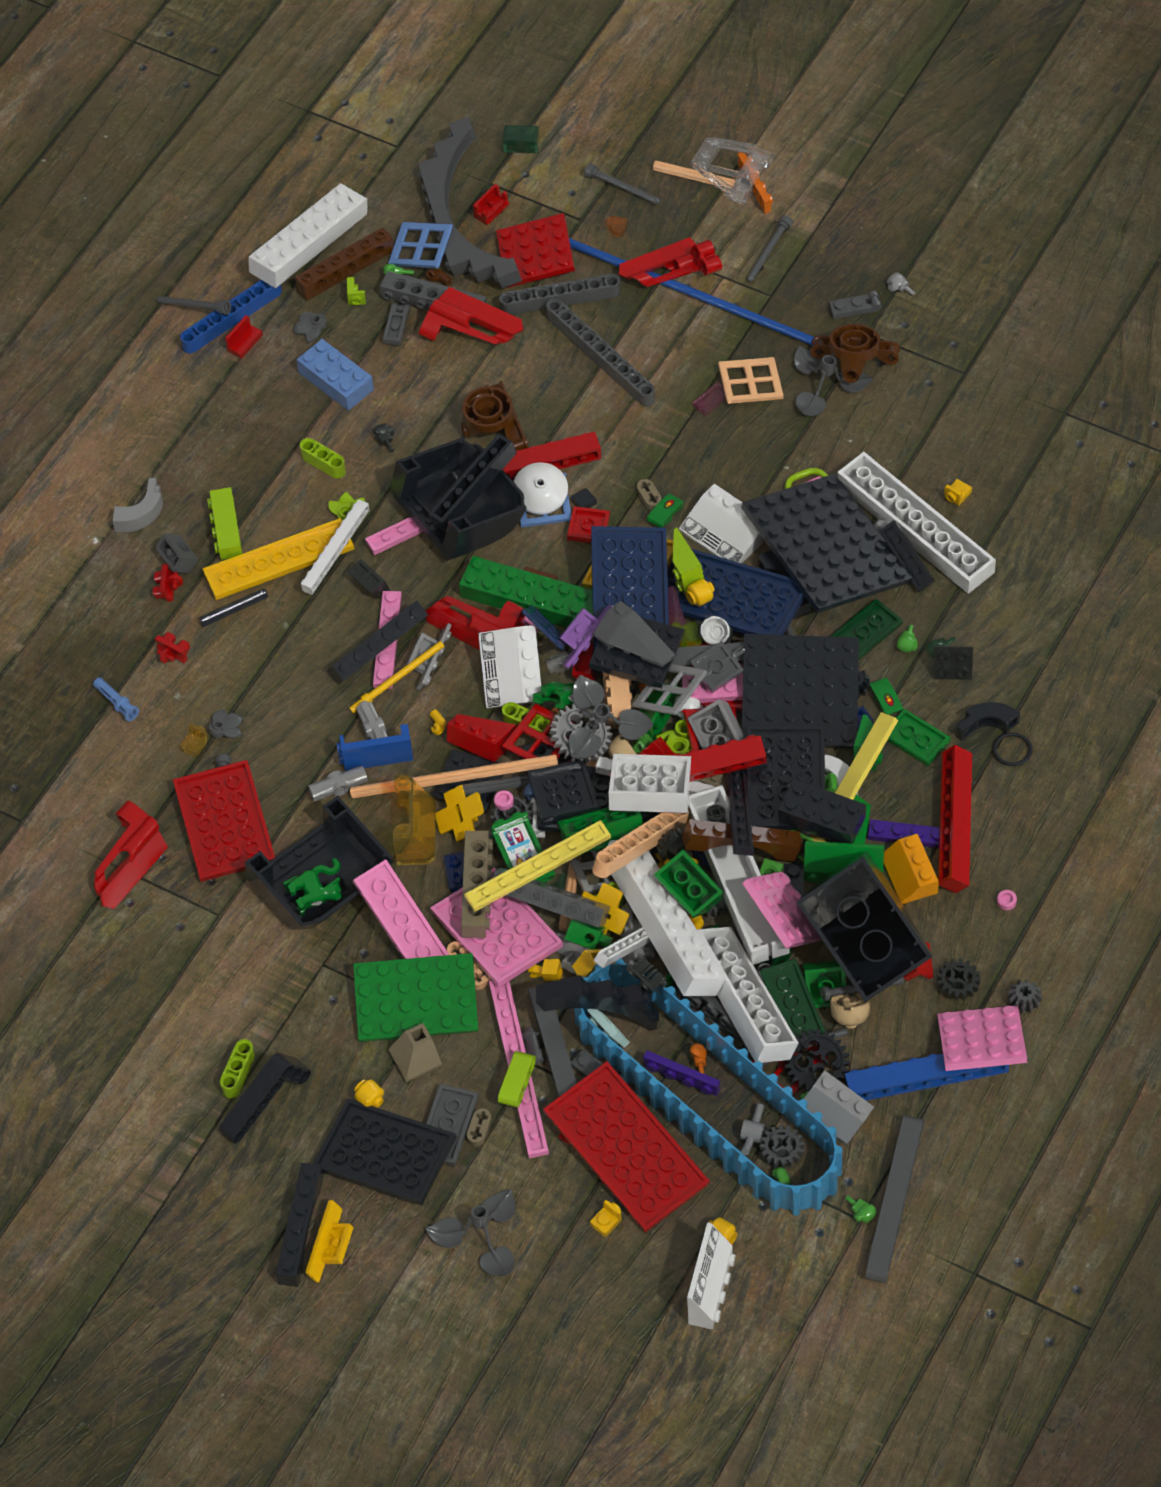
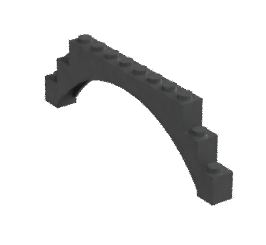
M469 117L449 124L451 131H449L450 138L434 143L436 150L433 151L434 158L418 163L420 171H417L420 180L424 181L421 184L425 194H428L425 197L429 207H432L429 210L432 219L436 220L433 224L453 225L443 254L444 258L448 260L445 261L448 271H452L454 277L470 271L472 277L475 276L478 283L494 277L496 283L500 282L501 287L505 288L522 281L514 258L498 257L477 248L459 233L451 219L449 191L452 177L466 149L474 140H477ZM439 232L440 235H437L439 243L441 241L443 232Z

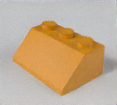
M918 834L901 838L884 851V867L902 904L938 893L939 881Z

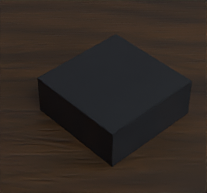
M587 488L571 496V501L576 507L591 508L597 504V499Z

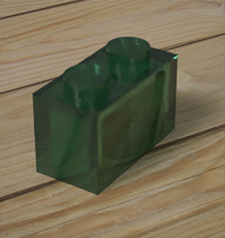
M504 126V152L538 153L540 140L539 126Z

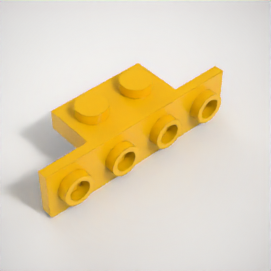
M333 1200L328 1201L306 1267V1274L316 1283L320 1282L325 1264L343 1263L354 1228L350 1223L338 1224L343 1209Z

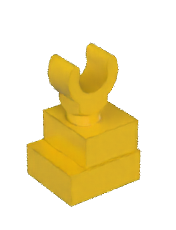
M544 959L543 967L535 964L528 969V972H531L530 977L532 978L542 976L544 981L552 982L562 979L564 969L561 967L560 959Z

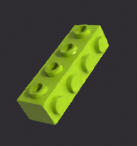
M229 487L211 490L210 498L207 501L209 510H213V513L209 514L211 524H215V527L212 528L213 538H217V542H214L215 552L220 553L221 560L241 555L242 548L232 489Z

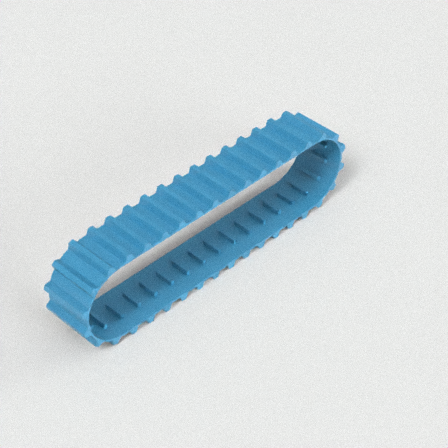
M622 958L605 968L596 964L594 965L595 971L588 978L583 977L589 984L611 979L619 988L640 984L642 981L640 978L633 977L626 970L628 966ZM673 986L663 989L660 987L658 990L661 994L655 991L653 993L650 992L651 1002L829 1156V1169L823 1176L814 1182L797 1186L785 1185L770 1178L595 1026L587 1017V1009L574 1008L576 1026H579L580 1041L583 1045L590 1044L593 1048L594 1057L596 1059L605 1058L615 1070L621 1072L627 1084L632 1082L636 1086V1094L639 1097L647 1095L650 1098V1104L653 1109L661 1107L665 1111V1119L668 1122L677 1121L680 1133L683 1135L687 1133L693 1135L696 1147L704 1145L708 1149L711 1160L719 1158L723 1162V1170L726 1173L734 1171L738 1175V1183L741 1186L749 1184L753 1188V1197L756 1199L765 1198L770 1202L771 1210L776 1211L782 1208L791 1210L793 1216H799L801 1210L811 1207L817 1211L822 1208V1201L828 1195H836L838 1176L842 1175V1147L836 1145L837 1130L835 1127H826L822 1122V1114L820 1112L812 1114L807 1110V1101L805 1099L797 1101L793 1098L791 1087L782 1088L779 1086L777 1075L774 1073L771 1075L765 1074L763 1072V1063L760 1061L751 1062L748 1059V1051L745 1048L737 1050L734 1047V1040L731 1036L723 1038L719 1034V1026L716 1023L708 1025L705 1022L702 1011L694 1013L690 1009V1001L687 998L679 1000L676 997V990Z

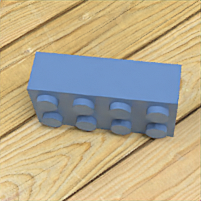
M323 339L296 359L299 374L348 411L374 390L372 376Z

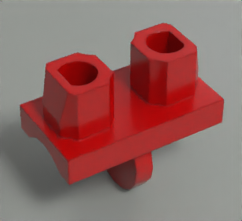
M163 564L161 571L154 572L155 582L160 584V586L153 587V595L157 599L165 598L168 602L173 601L174 590L183 585V578L178 576V572L169 570L168 564Z
M167 632L162 637L156 636L157 654L160 655L162 663H167L169 660L173 662L176 659L185 664L188 660L186 654L190 649L189 642L181 640L177 645L174 644L176 637L170 632Z

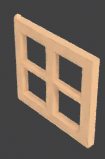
M774 357L718 362L728 404L783 399L784 396ZM768 365L770 376L754 378L751 367ZM744 367L746 378L729 380L727 369ZM772 381L774 392L757 393L756 382ZM732 384H748L750 394L733 396Z

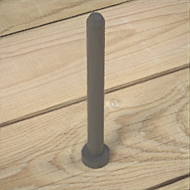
M902 977L890 986L902 984L905 980ZM854 985L832 989L826 986L820 989L823 1001H828L833 996L858 992Z

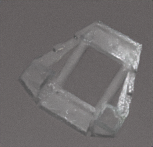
M711 137L705 138L691 160L690 165L702 176L709 178L717 189L720 188L724 191V195L729 199L745 205L752 194L753 185L764 167H769L776 154L751 143ZM720 148L750 154L740 171L711 165ZM712 172L736 177L734 186L731 187Z

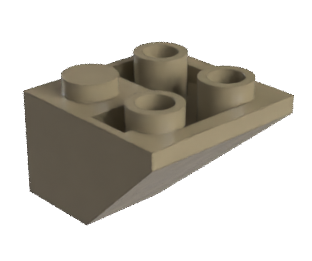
M423 1023L405 1031L389 1048V1052L406 1083L442 1066L433 1040Z

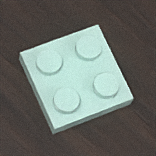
M587 1010L592 1015L589 1019L617 1045L620 1044L625 1048L630 1043L600 1010Z

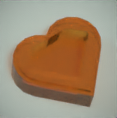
M611 216L607 219V228L612 230L614 236H622L625 233L628 218Z

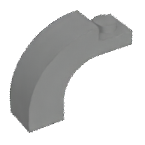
M149 478L146 496L140 503L129 507L115 506L113 515L115 532H132L142 529L158 517L163 508L161 487L157 484L156 478Z

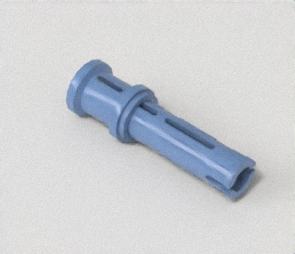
M98 677L93 682V686L114 705V709L117 712H121L127 721H132L138 716L139 708L133 706L127 697L119 695L102 677Z

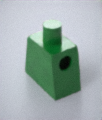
M573 919L564 939L595 950L599 945L605 948L610 946L614 938L604 934L606 930L604 926L597 928Z

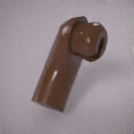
M440 269L428 270L426 272V277L430 281H441L445 286H449L452 283V279Z

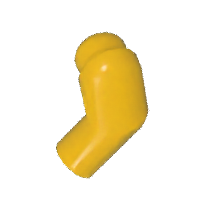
M435 709L430 713V717L435 722L434 726H431V731L435 735H441L445 730L447 722L438 710Z

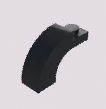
M996 702L974 705L965 711V719H962L957 724L956 737L962 741L975 730L986 726L995 727L1007 733L1019 724L1020 712L1013 707Z

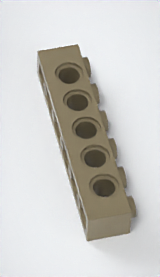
M465 831L461 917L462 938H486V930H490V918H486L487 914H490V904L474 912L464 896L465 893L492 879V870H488V866H492V854H489V850H493V839H489V831Z

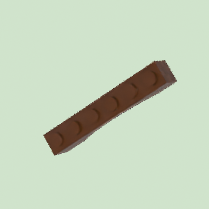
M689 819L682 833L684 849L706 851L716 847L732 845L731 825L728 823ZM752 826L754 847L766 851L776 860L795 862L803 847L799 831Z

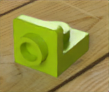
M347 277L348 305L366 304L365 291H359L354 277Z

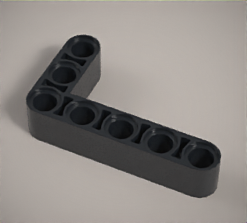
M282 1053L274 1054L220 1124L219 1131L233 1144L238 1143L285 1081L303 1084L310 1077L311 1071L295 1057Z

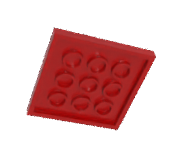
M564 213L496 230L500 256L506 259L514 258L522 279L521 282L507 286V288L575 271Z

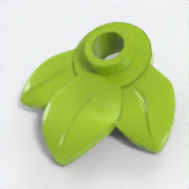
M345 492L339 501H329V510L337 515L338 519L341 518L343 521L358 499L354 501Z

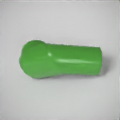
M779 1167L773 1170L772 1175L778 1182L785 1185L791 1184L788 1173L784 1168Z

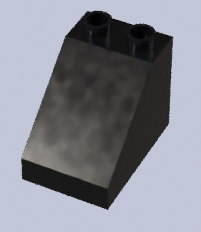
M865 851L805 892L797 901L803 913L865 1002L933 957L932 952L895 891L868 851Z

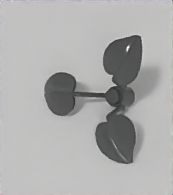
M801 346L798 347L795 353L794 365L799 372L811 374L813 371L817 373L820 370L822 373L815 395L810 392H803L796 397V407L804 415L815 416L824 411L826 401L818 397L825 376H831L835 372L837 380L841 381L840 386L852 393L862 391L872 381V377L862 373L857 382H846L841 371L840 373L838 372L836 358L832 355H825L822 359H817L811 355V351Z
M579 675L573 688V701L581 710H587L592 707L594 709L595 723L591 732L585 727L576 728L572 731L569 737L571 756L576 759H586L595 755L599 751L602 741L594 733L598 723H605L609 718L616 724H620L619 733L627 740L641 738L653 727V723L645 714L635 709L623 710L620 713V721L617 720L613 713H610L609 706L601 703L604 699L602 686L596 681Z
M511 1189L499 1192L486 1199L482 1205L475 1206L471 1211L472 1217L468 1218L464 1230L462 1222L456 1218H445L432 1226L426 1227V1231L433 1242L441 1247L453 1248L462 1243V1235L467 1233L471 1223H473L476 1228L484 1229L490 1251L484 1253L480 1259L482 1270L489 1275L506 1276L514 1268L512 1252L504 1246L493 1250L487 1229L489 1220L492 1218L494 1221L501 1223L510 1220L514 1216L516 1206Z

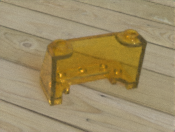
M395 774L394 787L397 796V807H404L407 815H409V824H400L393 830L397 865L430 864L436 856L435 799L409 775Z

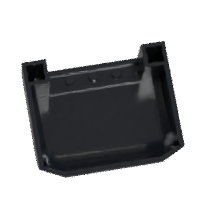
M464 437L396 461L390 486L393 497L441 553L449 559L481 549L502 539L516 527L527 508L524 504L523 492L502 470L462 516L448 521L446 533L433 525L428 513L484 450L476 443L472 445L466 442Z
M338 795L322 806L323 824L273 860L269 861L259 851L245 861L246 879L271 908L293 929H313L360 895V892L352 882L355 878L384 860H387L389 864L393 860L390 853ZM332 859H338L341 868L336 874L327 875L320 872L317 876L322 887L327 886L339 877L341 900H327L319 906L305 909V914L301 916L296 909L298 907L296 900L304 896L303 891L298 890L296 895L291 896L290 893L286 892L283 882L292 877L300 876L304 871L313 869L318 865L331 868L333 867Z

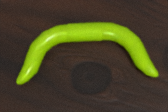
M808 468L791 475L786 480L785 489L790 488L794 481L809 475H818L820 477L829 475L821 469Z

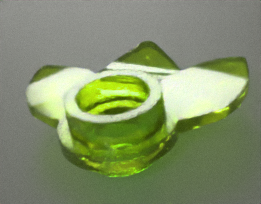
M675 621L671 625L685 629V635L680 647L700 646L703 639L697 636L698 626L695 621L684 626Z

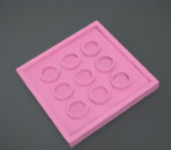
M778 872L748 878L742 884L786 949L822 940L797 904L801 895L790 884L791 881L786 874Z
M1018 1006L938 1013L945 1071L1027 1063Z

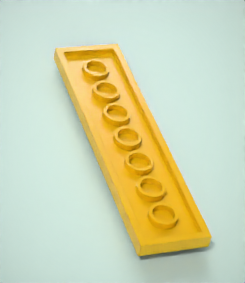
M341 518L203 568V573L215 599L224 598L313 565L324 551L325 546L329 544L331 537L335 535L337 528L341 526ZM351 538L340 555L354 550Z

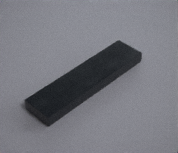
M893 520L879 531L901 566L913 577L911 581L918 592L923 591L935 582L897 521Z

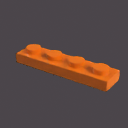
M744 151L738 153V166L764 214L771 212L772 197L770 194H767L764 182L760 181L757 169L754 170L751 158L747 157Z

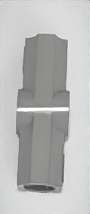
M361 702L356 709L362 721L366 737L368 739L388 737L384 722L381 717H378L372 702Z
M361 765L345 772L333 771L326 779L308 785V789L315 802L333 794L335 796H342L349 791V788L368 782L364 767Z

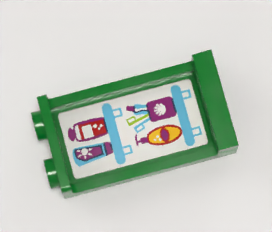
M516 812L511 815V818L505 821L504 819H499L491 826L490 832L507 870L543 852L529 822L527 812ZM554 869L535 880L543 883L553 880L556 875Z

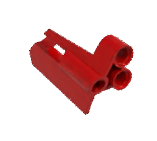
M689 237L621 263L619 265V276L628 280L635 279L641 285L649 287L699 270L703 275L707 276L722 270V262L719 256L715 255V249L710 240L696 244ZM662 267L672 271L656 278L647 274Z
M449 287L440 298H437L431 304L418 335L435 341L443 325L497 345L498 343L503 344L510 341L515 334L522 332L523 324L522 319ZM469 321L497 334L490 336L470 327Z
M448 595L425 610L428 614L426 616L427 623L440 630L450 623L449 631L452 636L480 650L479 633L524 626L522 620L525 617L521 612L525 608L512 601H507L504 604L499 617ZM453 605L471 614V619L449 607Z
M129 800L115 813L122 823L121 826L126 828V831L94 873V889L96 894L100 896L101 905L111 909L117 907L168 848L159 832L157 821ZM127 851L129 855L106 880L105 869L120 852Z

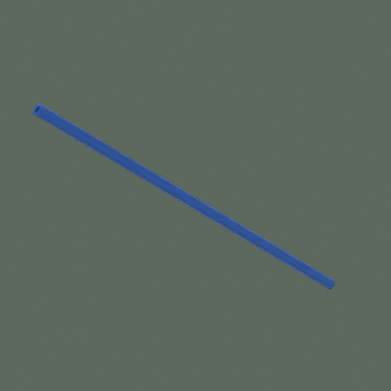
M569 238L572 249L617 267L621 263L626 262V260ZM653 271L647 273V274H649L650 276H652L653 278L662 276V275H660V274H658V273H655V272H653ZM673 279L659 283L812 345L814 337Z

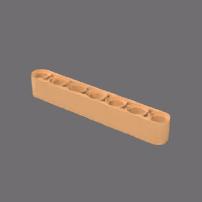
M689 808L688 813L662 812L598 852L592 869L593 874L600 878L608 877L658 845V840L663 839V834H669L670 829L672 831H675L676 827L682 829L686 825L690 811Z

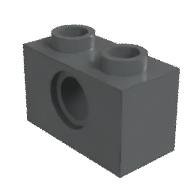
M164 533L155 547L173 572L190 573L199 560L181 535Z

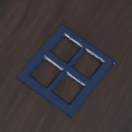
M533 605L521 610L522 614L560 650L564 649L567 643L559 638L562 633Z

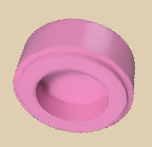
M505 790L496 793L494 796L496 808L503 811L510 809L514 804L513 795Z
M1003 890L998 894L997 905L999 908L1011 910L1016 906L1017 896L1013 891Z

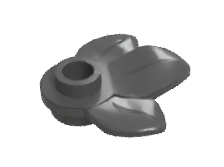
M302 313L299 315L300 322L295 325L293 333L305 334L307 343H310L320 336L321 330L326 326L327 319L322 313Z
M223 709L218 710L212 716V722H210L208 727L209 732L216 738L223 736L228 738L239 737L242 735V732L237 727L242 723L243 717L236 713L227 714Z

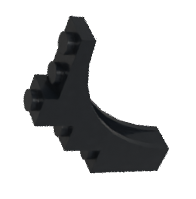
M581 975L536 985V1003L544 1012L570 1008L605 1010L630 1017L643 1024L650 1031L657 1029L659 1013L650 1003V991H647L641 984L619 988L611 979L589 984Z

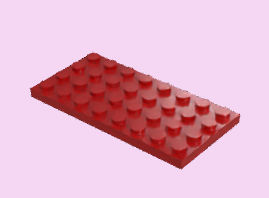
M608 1061L543 1109L547 1117L645 1233L710 1184L709 1179Z

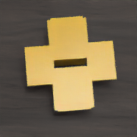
M463 785L444 793L447 807L435 813L439 832L444 834L453 830L457 842L465 839V831H475L473 823L478 821V816L484 814L480 794L476 792L466 797Z
M602 883L597 897L584 891L583 897L611 906L608 913L610 915L607 916L604 925L606 928L604 934L606 935L607 931L611 930L621 935L630 915L619 908V903L623 896L622 891L607 883Z

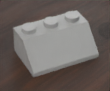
M721 699L688 717L702 749H707L708 746L714 744L718 746L723 745L730 740L739 741L745 739L728 702Z
M825 1070L804 1097L807 1101V1110L812 1114L820 1112L822 1114V1122L826 1127H835L837 1130L836 1138L845 1145H847L874 1108V1106Z

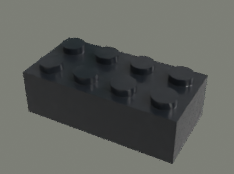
M793 779L778 809L779 822L836 843L853 844L866 818V804Z

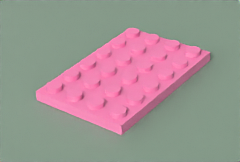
M495 868L491 869V870H492V879H493L494 872H495V870H496ZM463 887L430 907L431 913L467 953H473V960L498 987H501L563 947L561 939L526 902L507 895L490 903V914L486 916V918H490V930H486V938H462Z

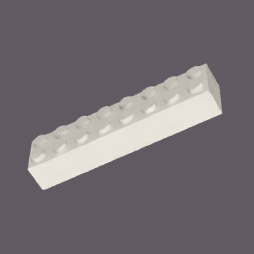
M340 183L249 256V272L277 288L366 216L367 198Z
M732 928L698 929V933L726 977L717 996L754 1061L764 1063L790 1060L798 1045V1041Z

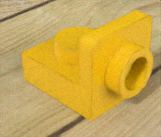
M956 479L951 486L948 484L945 486L944 498L960 506L972 492V487Z
M605 1200L603 1208L590 1221V1226L606 1237L622 1221L620 1207L614 1202L610 1203Z

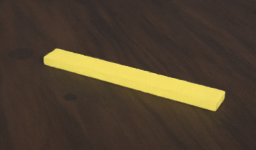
M880 713L837 788L836 794L854 799L896 726L898 720L895 717ZM814 834L810 835L814 842L830 841Z
M600 820L464 894L465 899L473 911L476 912L611 838V834Z

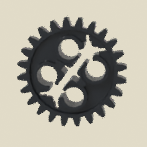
M809 1029L807 1036L804 1032H801V1039L795 1036L798 1045L793 1054L800 1052V1044H802L804 1052H807L808 1046L812 1044L819 1048L816 1052L809 1051V1055L805 1058L808 1066L805 1068H801L797 1064L802 1060L801 1053L792 1055L790 1060H784V1062L789 1063L784 1067V1070H790L787 1077H794L792 1084L798 1082L799 1090L805 1086L806 1092H809L818 1080L814 1074L816 1072H824L825 1067L827 1068L828 1061L825 1057L828 1055H832L836 1059L831 1064L832 1070L837 1069L833 1072V1077L837 1080H845L843 1074L848 1073V1069L845 1067L849 1066L850 1061L844 1059L849 1057V1053H843L846 1050V1046H839L842 1040L838 1039L835 1041V1034L828 1037L827 1030L822 1035L819 1029H817L816 1034H813L812 1030ZM817 1059L820 1060V1063H819V1062H818L817 1064H814V1063H813V1061H816Z

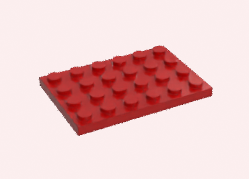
M248 760L173 779L201 882L244 871L245 861L259 851L269 861L275 858Z

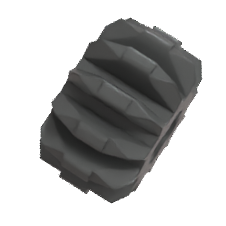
M1028 979L1024 983L1018 980L1017 984L1012 983L1011 990L1008 991L1009 1004L1015 1007L1018 1006L1022 1013L1025 1010L1032 1013L1033 1008L1038 1009L1042 1001L1041 988L1036 987L1035 981L1030 984Z

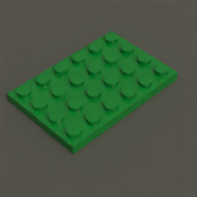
M473 953L353 963L359 1042L398 1039L405 1031L422 1023L425 1025L430 1036L479 1032Z

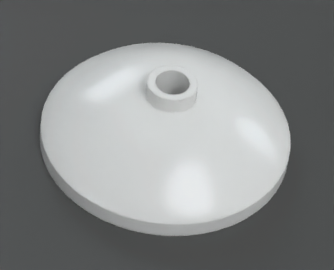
M543 462L529 464L522 468L514 479V483L524 494V504L527 507L526 511L536 515L552 513L559 509L567 498L568 483L566 477L557 467ZM543 482L544 484L540 486L537 483Z

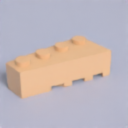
M603 672L604 704L609 706L610 713H613V716L620 721V713L623 710L631 709L632 693L629 690L631 680ZM609 718L605 726H611V729H619L620 724H616Z

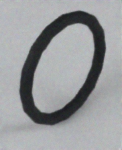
M1014 732L1002 734L993 744L995 758L1007 766H1019L1026 763L1033 751L1030 740L1024 735ZM1009 736L1019 737L1027 743L1029 752L1022 761H1005L997 752L999 741Z

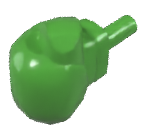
M391 263L385 264L383 267L385 275L387 271L414 275V270H404L403 267H398Z
M909 625L908 631H903L896 645L898 650L910 653L918 648L917 639L912 632L913 625Z
M849 1195L845 1199L853 1205L852 1211L855 1212L853 1218L857 1222L868 1223L875 1217L877 1213L875 1206L868 1204L862 1199L855 1201Z

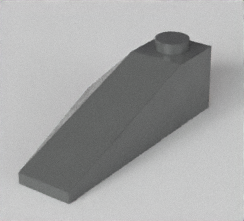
M619 601L606 612L593 633V636L606 646L611 648L615 646L623 649L626 654H636L642 660L663 667L675 658V654L633 609L622 601Z
M676 984V997L679 1000L687 998L690 1001V1009L694 1013L702 1011L706 1021L711 1024L716 1023L719 1029L738 1041L743 1042L725 1008L716 996H683Z

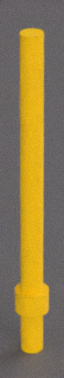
M441 641L436 643L368 694H363L360 697L361 699L350 706L349 709L354 714L357 711L356 707L361 702H373L372 700L444 648V644Z

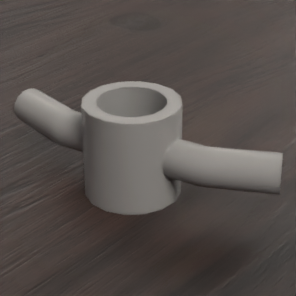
M756 1104L752 1121L745 1119L740 1135V1139L745 1140L741 1150L743 1155L749 1154L753 1142L761 1144V1137H763L765 1124L760 1123L764 1110V1105Z

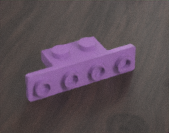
M611 605L605 608L598 619L582 608L559 638L573 648V651L563 662L565 667H573L578 661L579 657L577 656L581 651H586L591 643L589 641L593 637L594 631L606 612L612 608Z

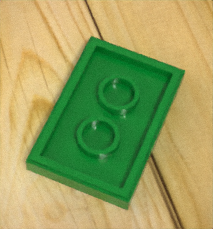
M903 709L896 717L898 722L887 742L928 767L949 744L951 737L908 710Z

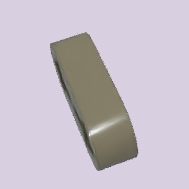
M642 479L637 483L639 497L646 508L652 511L662 500L661 495L651 480Z
M478 1109L472 1116L467 1131V1140L471 1146H481L486 1140L492 1122L491 1114L487 1109ZM485 1116L486 1119H483L482 1124L480 1125L479 1118ZM478 1130L480 1137L473 1139V1136L476 1135Z

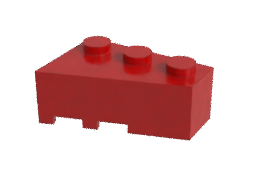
M457 714L447 723V742L495 762L507 751V749L502 747V744L506 742L516 729V724Z

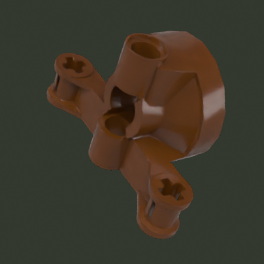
M846 324L839 326L832 331L830 336L817 335L812 341L811 355L813 357L822 359L825 355L833 354L841 359V373L843 374V379L848 383H855L859 380L866 361L871 360L873 357L879 358L888 365H894L899 360L900 345L894 341H881L879 334L866 325Z
M502 381L492 386L479 387L465 397L462 404L463 422L461 423L465 438L482 433L493 434L502 429L505 437L513 442L515 450L529 448L513 408L512 399L506 392Z

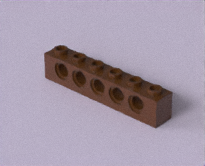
M382 227L295 276L297 291L308 301L347 279V277L356 274L391 254L394 248L392 236Z

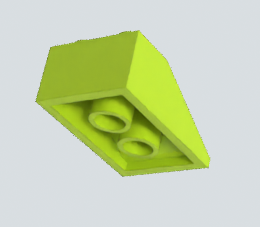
M675 528L673 537L674 570L672 572L677 580L675 584L678 591H682L685 595L688 585L699 579H704V575L697 557L678 528Z

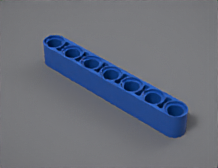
M260 280L230 300L231 311L228 315L219 314L215 310L183 331L180 335L183 351L189 354L196 352L238 324L245 315L250 316L280 296L282 293L281 284L274 288L265 281Z

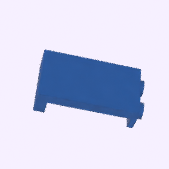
M408 724L400 725L402 735L344 743L343 735H339L340 742L337 743L340 764H344L345 771L361 765L364 768L413 761Z

